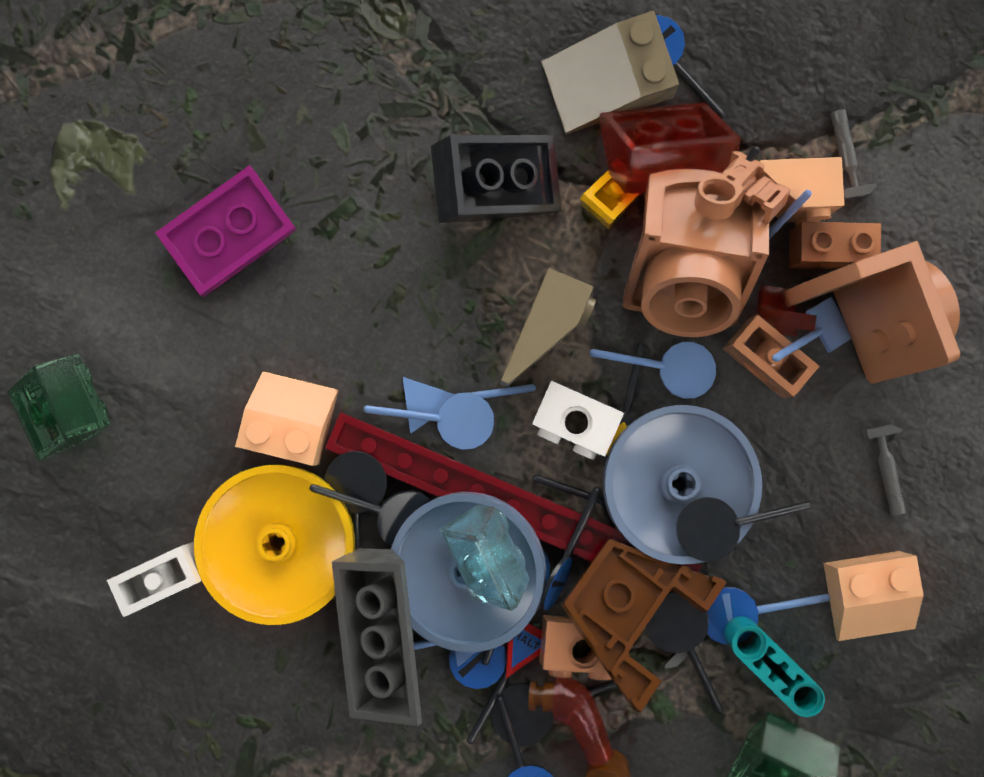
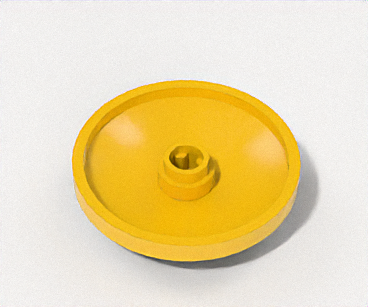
M289 465L259 466L245 470L228 479L206 502L195 529V562L201 580L208 592L230 613L257 624H289L316 613L335 596L331 561L348 553H353L355 550V534L351 516L344 502L309 490L310 485L315 484L335 491L319 476L302 468ZM275 536L278 538L283 537L285 540V545L281 549L275 547L273 543Z

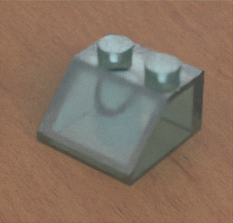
M478 504L439 528L472 599L509 611L517 608L530 578L524 567L526 564L525 557L522 551L514 545L507 531L509 530V523L505 515L497 507Z

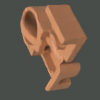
M734 151L732 152L729 166L721 174L713 171L708 177L700 181L694 199V206L703 216L721 220L730 217L741 203L742 198L745 197L744 200L748 202L751 200V205L756 202L760 203V209L765 210L762 222L768 224L786 205L791 189L765 176L762 177L765 168L763 163L757 160L750 162L746 160L747 155ZM716 194L719 196L716 200H713L706 195Z

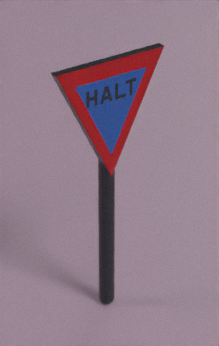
M528 623L517 636L507 642L506 669L467 738L469 744H473L497 702V697L502 693L510 676L540 655L542 630Z

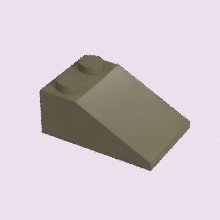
M654 10L615 23L541 61L565 135L672 99L679 86V81Z
M548 268L504 372L501 385L505 387L510 386L566 338L578 324L585 325L596 303V299L590 297L594 286Z

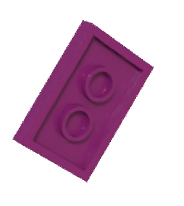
M249 165L159 229L155 234L199 295L205 297L297 231V228L255 170Z

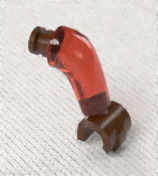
M556 677L555 683L545 682L544 687L538 686V681L530 682L528 696L529 711H536L537 707H542L543 712L553 713L554 720L562 721L571 728L588 762L585 777H631L628 760L618 750L612 749L599 708L592 694L583 683L571 677Z

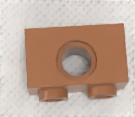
M801 222L789 230V268L839 269L881 253V223Z
M759 315L747 319L723 348L724 351L781 398L794 397L819 368V365L800 349L782 360L774 362L772 356L792 343Z
M543 615L539 658L543 670H549L548 674L554 677L569 678L572 677V672L588 673V678L611 680V677L592 650L584 657L573 656L572 649L575 643L585 639L569 617Z

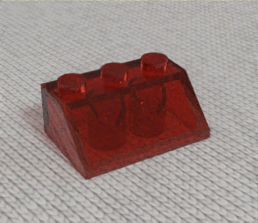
M705 102L602 112L599 117L609 174L624 193H644L650 174L666 170L699 169L722 173L729 166L732 152L739 150L741 138Z

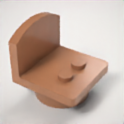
M699 169L666 170L650 174L646 186L643 231L624 290L623 307L628 310L642 312L650 324L672 335L703 337L719 333L730 326L736 325L769 256V223L762 222L765 210L760 209V203L756 202L751 205V200L748 202L743 197L733 214L721 220L707 218L696 210L694 199L698 185L701 180L708 177L713 171ZM708 194L706 196L716 200L719 195Z
M918 241L857 261L782 292L787 308L834 292L866 379L872 384L944 366L960 358V350L955 340L960 321V310L956 293L943 272L933 264L925 261Z

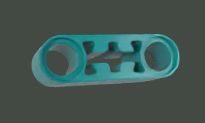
M739 616L727 623L724 629L726 643L735 655L794 713L801 717H812L823 709L825 704L823 690L752 619ZM743 632H754V638L750 644L746 646L737 645V640ZM765 653L784 670L786 674L782 678L761 659ZM809 687V692L805 698L794 700L795 692L799 688Z

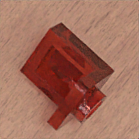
M768 285L760 287L756 315H759L771 326H774L782 335L797 337L798 329L815 331L817 315L794 312L795 305L787 308L782 292L788 290L787 288Z

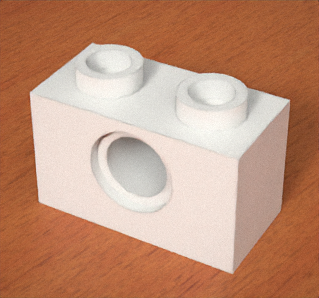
M551 381L532 424L540 428L537 433L538 436L556 444H559L562 437L575 443L574 452L594 460L597 454L605 457L624 413ZM574 411L584 413L588 419L587 429L580 434L569 432L565 426V419L568 414Z
M194 542L182 545L107 580L123 617L202 581L195 562Z

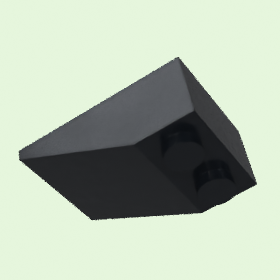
M449 135L431 145L439 223L476 222L562 212L554 135Z

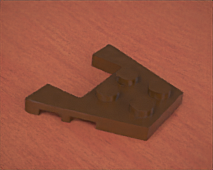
M609 539L602 546L561 606L631 708L636 712H642L661 683V680L631 658L628 654L629 650L671 589L704 613L710 609L727 582L715 576L710 577L690 570V567L684 565L679 566L657 560L634 547Z

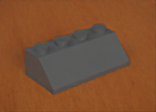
M356 549L353 553H348L331 561L349 717L419 726L422 723L405 562L391 549Z

